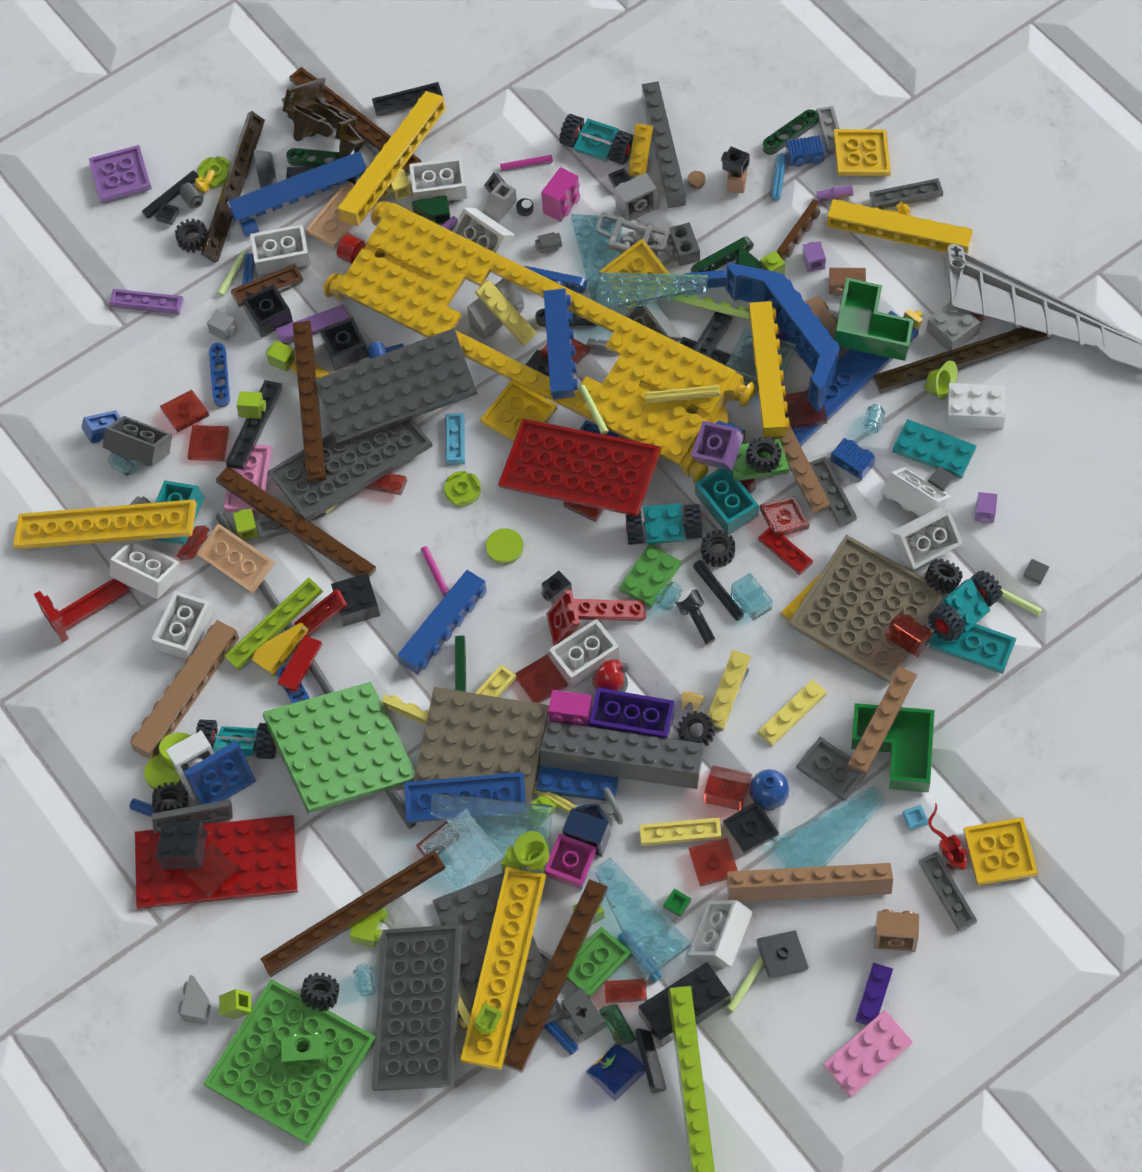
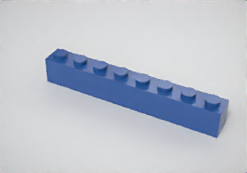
M359 151L229 200L227 204L234 222L239 221L241 224L249 221V216L255 214L256 217L267 214L265 210L270 208L273 211L283 208L282 204L289 202V205L299 202V197L305 196L307 199L316 195L315 191L320 189L322 192L332 189L331 185L338 183V186L349 183L347 180L354 177L357 180L361 178L367 167Z

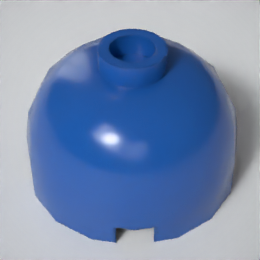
M773 769L758 772L750 783L749 794L753 803L757 801L763 810H775V808L783 806L789 797V785L786 777L781 772Z

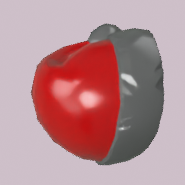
M617 659L604 662L593 674L592 683L596 690L598 687L625 692L628 687V678L625 674L629 669L628 664L621 663Z

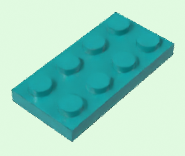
M907 419L893 446L892 452L935 469L940 466L962 479L976 451L977 445Z
M975 624L967 632L959 634L953 641L949 642L948 640L944 641L943 637L940 639L937 633L933 634L929 648L1003 674L1017 638Z

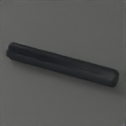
M194 170L188 173L142 210L143 215L149 219L158 212L162 203L168 204L180 194L179 190L183 184H193L196 181L195 179L199 178L198 174Z
M702 560L693 564L695 571L736 621L742 619L744 612Z

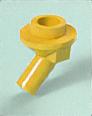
M213 170L208 171L205 179L202 176L195 179V186L200 193L202 191L207 193L210 190L209 184L215 175Z
M902 202L896 205L897 210H885L904 215L911 213L909 206Z

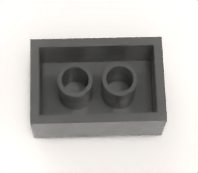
M122 416L105 428L103 448L111 453L123 455L127 459L136 460L145 466L152 467L170 453L173 434Z

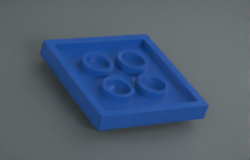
M237 741L184 771L201 805L224 801L256 782Z

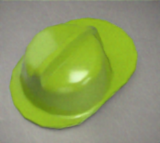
M947 361L940 369L931 371L923 387L924 390L929 391L932 395H937L941 400L944 399L948 394L949 383H956L958 370L955 362Z
M528 831L520 835L514 842L513 849L519 862L529 870L540 869L543 872L544 866L550 859L549 848L543 836L539 832Z

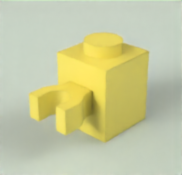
M403 169L400 170L381 198L387 197L391 193L395 200L412 195L411 184Z

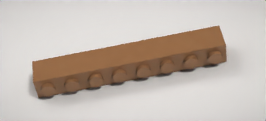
M216 620L214 625L208 628L206 636L198 642L194 653L188 656L182 670L176 673L175 680L171 685L167 686L161 700L155 703L149 717L147 716L143 720L139 731L133 734L130 744L135 752L148 759L158 755L161 740L175 731L226 658L224 655L238 641L239 636L236 629L219 620Z
M891 863L727 872L728 900H737L739 902L892 894L893 886Z

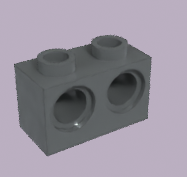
M690 222L669 227L668 244L669 246L672 245V255L674 260L678 261L679 266L700 261V249Z

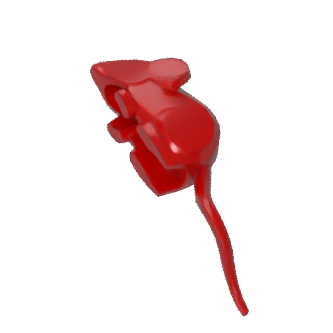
M935 803V809L928 819V825L942 839L938 846L941 854L948 860L946 866L951 870H965L967 861L965 855L967 852L961 848L959 838L954 834L947 837L932 826V819L938 809L937 803Z

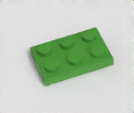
M774 439V444L778 442L779 447L782 449L780 463L770 473L767 470L765 473L759 470L758 473L756 468L752 470L750 468L751 464L748 465L746 460L749 443L741 444L733 470L731 471L733 481L788 474L789 466L780 439ZM767 452L757 453L761 458L771 457Z
M648 545L619 586V591L637 601H642L644 605L652 608L681 567L682 561L652 545Z
M600 927L581 947L567 979L578 989L583 988L588 997L591 998L632 955L631 951L603 927Z

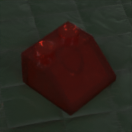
M900 612L891 620L885 637L916 658H919L930 643L934 633L927 626L917 623L910 615Z
M713 765L704 791V803L739 811L744 809L752 774Z

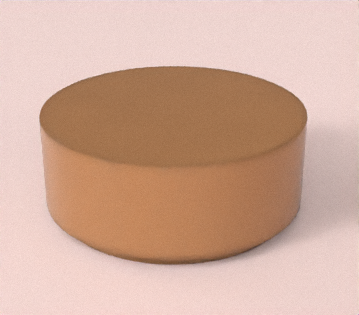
M693 171L688 175L690 187L699 189L705 185L706 178L703 172Z

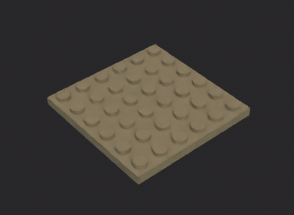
M846 534L790 620L788 626L890 684L898 667H901L926 627L929 614L939 606L946 591L944 593H941V590L936 591L935 587L931 588L929 586L930 583L927 584L926 579Z
M434 687L414 781L524 772L527 813L496 816L527 821L540 759V750L548 719L549 705Z

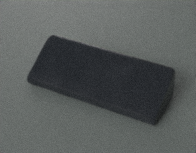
M253 150L260 189L277 183L272 152Z
M636 1028V1040L650 1091L652 1094L666 1091L667 1087L652 1033L645 1029Z

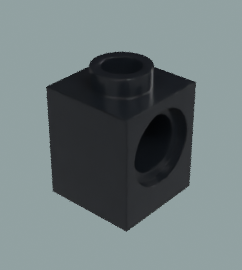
M730 146L728 151H725L721 157L722 169L742 177L750 165V154Z
M557 571L541 584L542 596L546 601H551L553 604L565 590H572L571 582L560 571ZM555 587L559 588L558 590H555V591H554V590H551L552 588H555Z

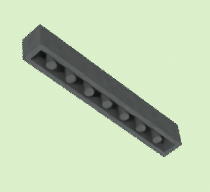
M659 81L642 84V100L648 125H653L652 142L668 208L686 205V192Z

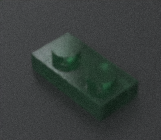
M617 1004L603 1006L599 1010L618 1046L632 1044L637 1040Z

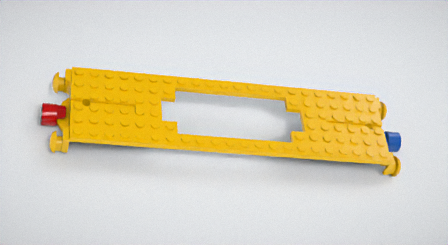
M379 202L371 213V222L377 227L366 244L364 240L350 233L346 234L338 244L337 257L352 265L345 275L339 273L329 275L323 286L324 295L327 298L333 295L335 299L341 302L343 295L426 338L456 327L462 315L448 306L465 280L481 286L489 274L493 273L544 298L543 291L565 288L567 295H571L572 306H569V311L613 332L605 347L607 350L619 355L607 377L602 384L587 376L581 383V385L586 386L607 429L628 440L660 446L662 449L660 456L681 466L682 475L688 478L692 477L693 483L703 479L709 469L708 465L697 463L691 456L703 421L737 428L744 436L742 442L745 440L746 431L730 422L728 423V413L725 404L727 401L737 400L740 407L747 406L755 395L756 386L753 382H750L747 386L744 385L743 376L735 370L395 203ZM455 330L464 357L596 423L579 389L575 390V397L553 400L550 389V377ZM718 385L720 388V396L657 403H646L645 400L646 392Z

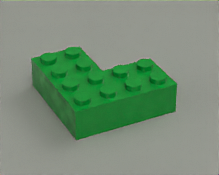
M846 277L833 340L838 342L839 347L905 361L910 345L914 319L878 312L882 285Z
M855 703L851 749L857 748L879 705ZM901 707L879 752L891 753L888 789L929 793L935 710Z

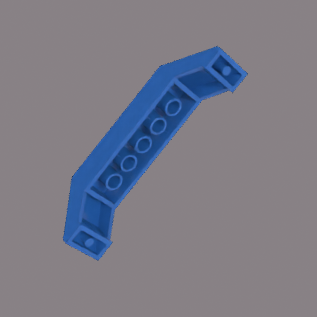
M733 263L727 264L725 290L734 301L741 300L749 303L771 301L772 308H776L775 324H778L781 332L785 333L787 340L793 345V348L813 373L809 380L807 400L817 413L820 412L837 371L838 354L840 351L838 342L833 340L828 329L823 327L819 317L814 315L809 304L804 302L800 292L794 289L792 282L783 273Z

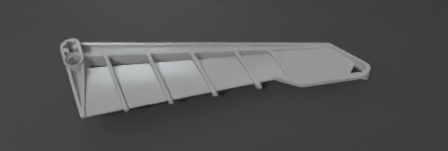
M952 244L948 247L944 259V267L953 308L979 314L984 318L990 317L1011 323L1016 328L1021 326L1043 332L1049 338L1053 335L1079 343L1081 348H1083L1084 344L1096 348L1110 361L1142 371V339L964 252L963 247L960 245Z

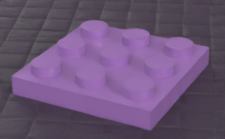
M139 145L89 158L101 203L152 189Z

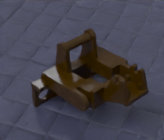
M325 78L287 89L282 111L287 113L288 118L294 121L293 138L295 141L299 142L305 137H313L316 134L330 137L333 134V128L337 129L335 138L340 140V156H343L345 153L346 157L351 155L353 150L354 153L361 150L366 140L362 139L353 129L357 124L356 118L328 104V100L322 97Z

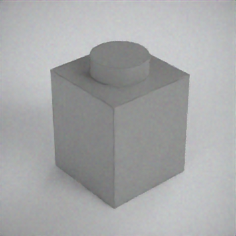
M216 310L207 322L209 333L227 342L237 332L235 318L219 310Z

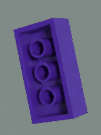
M597 687L589 727L669 738L675 712V701Z

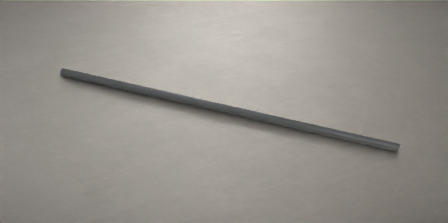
M217 514L216 519L218 523L238 536L225 514ZM264 579L259 585V589L272 610H274L280 603ZM290 622L284 628L285 631L294 627V625L292 624V622ZM314 659L309 669L324 694L335 692ZM396 789L385 790L407 828L411 829L416 826V822H406V807Z

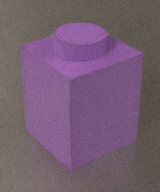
M821 241L803 244L802 256L807 272L825 269L826 257Z
M978 492L975 521L984 524L994 523L998 494Z

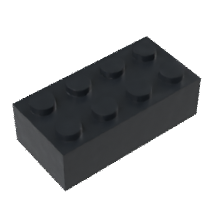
M708 962L638 1006L639 1016L661 1047L674 1040L668 998L670 988L691 986L696 1025L731 1002V994Z

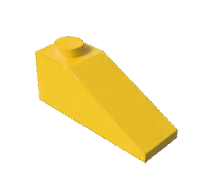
M302 623L295 625L262 644L261 647L255 650L251 660L275 677L278 668L284 665L309 629Z

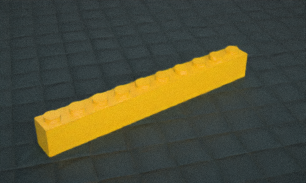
M425 91L422 97L418 99V102L409 111L407 117L402 120L400 126L393 132L391 138L384 144L382 150L375 156L373 162L366 168L364 174L357 180L354 187L339 204L338 212L341 221L360 226L446 110L444 96Z

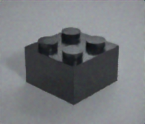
M274 284L242 299L244 310L261 338L276 331V328L293 322L291 311Z
M353 317L319 330L322 344L335 370L369 356L367 345Z
M368 573L331 584L333 591L335 589L340 590L347 604L339 612L343 627L380 616Z
M201 821L162 822L156 859L163 869L202 868L207 831Z

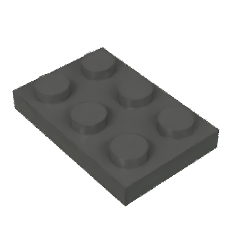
M822 737L817 739L796 765V769L844 802L866 776L849 768L848 763L851 757Z

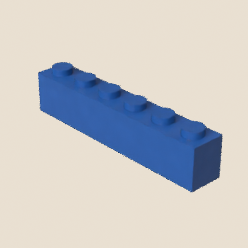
M565 288L546 290L543 293L551 394L553 400L575 397V390H578L577 379H574L577 367L576 362H573L572 358L576 354L575 346L571 345V339H574L573 328H570V323L573 322L572 311L569 312V306H572L571 295H567Z
M466 570L397 654L399 663L417 675L421 670H425L433 655L436 656L439 653L441 645L451 638L454 629L461 626L467 613L473 611L475 603L479 598L482 599L487 592L485 580Z

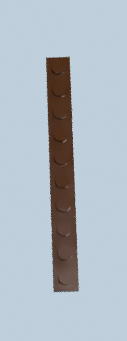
M300 67L289 76L290 81L296 86L317 80L316 77L303 67ZM324 85L322 97L328 100L327 103L354 116L357 124L353 129L378 151H381L391 136ZM412 154L402 169L410 175L409 164L422 163L421 159Z
M309 320L292 323L308 483L326 480L312 325Z
M229 466L216 478V483L279 524V526L285 528L288 532L354 577L368 573L370 578L376 571L375 565L310 521L306 522L301 515Z
M436 850L260 958L269 976L273 977L446 869Z
M591 879L588 880L505 1056L504 1066L523 1073L604 900L608 886Z

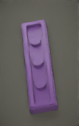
M113 289L109 305L114 308L180 315L184 299L183 296Z
M344 304L295 322L310 320L312 335L320 333V329L350 317ZM292 323L276 328L281 343L287 345L294 342Z

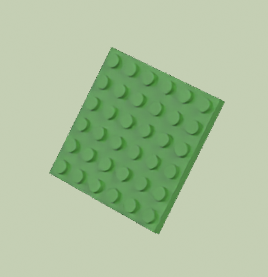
M372 682L263 712L264 721L308 814L404 785V782H414L416 772Z
M271 979L252 1007V1013L247 1015L203 1084L210 1090L311 1146L373 1046L376 1036L329 1010L325 1011L324 1008L322 1011H319V1008H316L315 1011L311 1010L312 1006L308 1008L306 1003L303 1004L300 994ZM311 1032L323 1034L326 1041V1065L284 1068L281 1062V1037H287L288 1034L305 1036ZM302 1046L300 1047L299 1052H306L309 1047Z

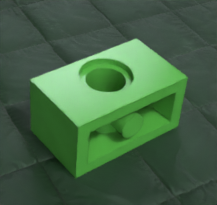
M311 1032L305 1036L288 1034L287 1037H281V1062L284 1068L326 1065V1041L323 1034ZM300 1047H309L306 1052H299Z

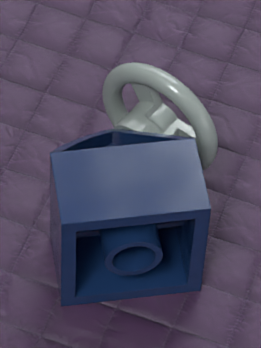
M608 787L603 789L606 801L599 804H587L572 808L562 830L563 835L597 847L596 855L602 857L611 836L607 817L613 815L618 824H623V817L619 806Z

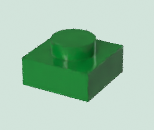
M674 888L663 904V908L681 918L691 903V898Z

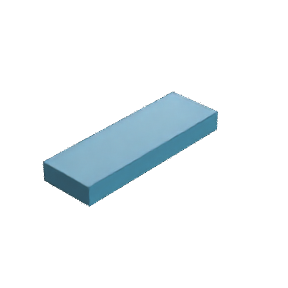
M464 413L446 414L447 465L465 464Z

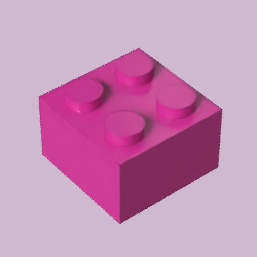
M562 167L557 170L541 191L544 214L560 222L569 215L572 206L580 200L578 175Z
M552 690L548 709L549 721L589 727L592 712L591 695Z
M559 833L544 874L548 878L582 890L595 858L597 847Z

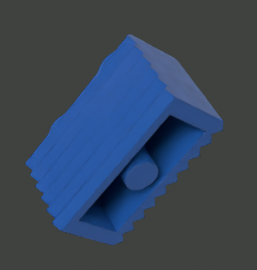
M815 135L814 137L787 140L786 154L789 166L801 167L804 164H819L824 161L825 151L821 136Z
M843 438L831 453L830 461L863 480L865 475L874 466L875 456L871 451L859 447L855 441Z

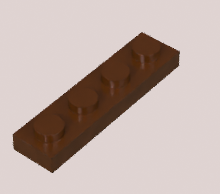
M815 199L811 201L778 248L777 253L784 261L787 257H791L795 245L800 244L803 234L809 231L812 221L819 217L821 211L819 210V201Z
M294 264L231 289V295L238 307L243 306L242 299L273 284L278 291L284 290L303 282V277Z

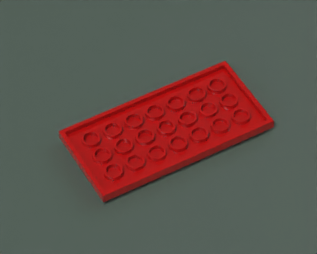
M522 419L498 486L508 490L638 517L662 449L657 445Z
M294 815L203 824L207 831V839L202 868L163 869L156 859L160 832L154 833L153 830L135 831L137 909L298 892Z

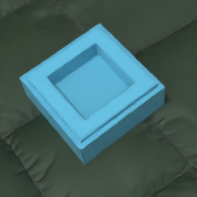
M921 805L902 811V816L909 831L928 825V819Z

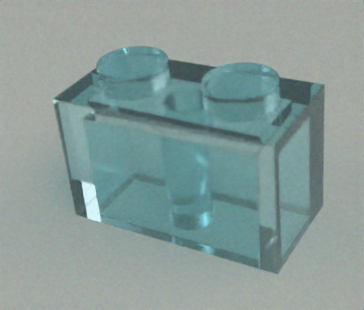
M751 573L731 584V597L735 602H739L744 614L747 617L750 616L753 621L772 610V599Z

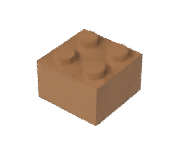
M890 909L877 911L874 949L916 952L919 938V914H915L913 911L894 912Z

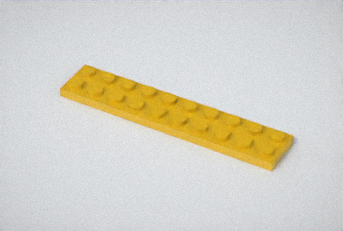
M195 500L21 513L18 515L13 547L17 550L192 536L197 503Z
M510 867L505 869L460 1059L462 1063L502 1070L546 874ZM484 1003L503 1012L494 1032L490 1035H480L474 1026V1022Z

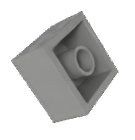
M647 173L638 175L632 180L615 187L616 209L624 220L633 221L657 209V188Z
M950 302L928 318L926 331L947 351L962 347L978 335L980 321L968 311L953 308Z

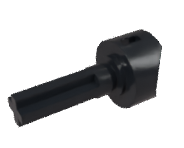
M697 589L691 590V593L684 601H675L681 615L690 614L705 644L708 645L714 642L716 638L700 610L705 602Z

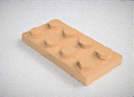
M350 181L340 187L305 229L308 235L334 249L354 226L353 224L341 221L338 212L339 204L355 185Z
M219 523L197 552L198 556L253 594L275 564L273 560Z

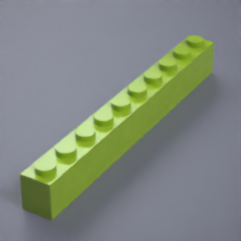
M691 986L670 988L668 998L691 1172H715Z

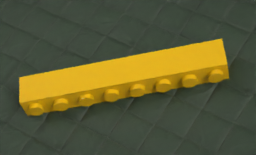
M833 199L827 216V227L945 253H947L948 247L952 244L960 245L963 247L964 252L968 253L973 235V229H968L967 227H959L949 223L936 222L931 219H922L912 215L880 210L879 208L848 203L843 200Z
M771 301L749 303V318L763 438L786 436V429H789V417L785 418V413L788 412L787 402H783V397H786L785 386H781V381H784L783 370L779 369V366H782L781 354L778 355L777 350H780V341L775 336L778 335V324H774L776 308H772Z

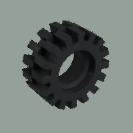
M193 218L190 222L189 219H186V223L180 222L181 226L177 225V230H175V237L179 248L181 247L183 251L186 249L188 253L190 250H192V253H195L196 249L198 252L201 251L200 247L203 248L208 233L205 224L201 223L198 219L195 222ZM189 233H198V236L193 239L185 238Z
M759 437V440L757 438L753 439V442L749 443L746 454L747 464H751L750 468L752 470L756 468L758 473L759 470H762V473H765L766 470L768 473L772 472V469L775 470L779 466L782 449L779 447L778 442L774 444L775 440L769 441V437H766L765 440H763V437ZM767 452L771 457L761 458L757 453Z
M714 530L712 535L707 533L701 542L703 560L706 559L707 564L711 562L713 567L715 564L721 567L722 563L726 566L727 561L731 563L732 558L735 556V540H733V537L731 535L728 536L726 531L722 534V530H719V533H716ZM715 544H722L726 549L723 553H714L711 551V547Z
M941 558L940 560L935 559L930 563L925 573L926 583H930L929 586L931 588L935 587L936 591L941 590V593L946 591L949 594L958 587L963 577L962 571H959L960 568L958 566L955 567V563L952 562L950 564L947 559L946 561Z
M693 711L692 714L690 712L686 713L687 717L683 716L681 718L683 721L678 723L680 728H677L679 737L683 741L703 743L708 746V742L713 741L712 736H715L716 733L713 721L700 711L699 713L697 711ZM695 723L702 724L704 728L703 733L698 737L691 736L689 732L690 727Z
M166 782L163 783V787L160 784L152 792V808L154 813L188 807L187 790L185 791L184 786L180 788L178 783L174 786V782H170V785H167ZM165 799H174V800H176V801H175V802H165V801H163V800H165Z
M318 972L314 973V977L312 974L308 975V978L304 979L300 995L303 1004L306 1003L308 1008L312 1006L311 1010L314 1011L316 1008H319V1011H322L323 1008L325 1011L329 1010V1007L333 1008L337 1003L340 989L339 983H336L337 980L335 978L331 980L332 976L328 974L326 977L325 973H321V976ZM314 990H322L326 994H319L314 992Z

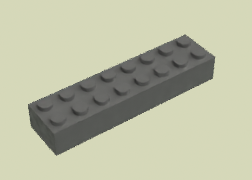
M547 721L540 750V766L698 789L704 744Z

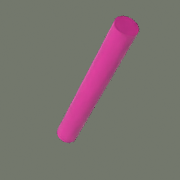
M552 155L501 163L500 168L502 171L553 162Z
M424 546L421 548V552L442 595L445 596L449 590L428 547Z

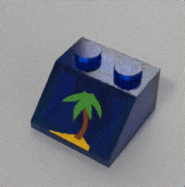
M615 1043L586 1073L616 1101L645 1074V1065L629 1050Z

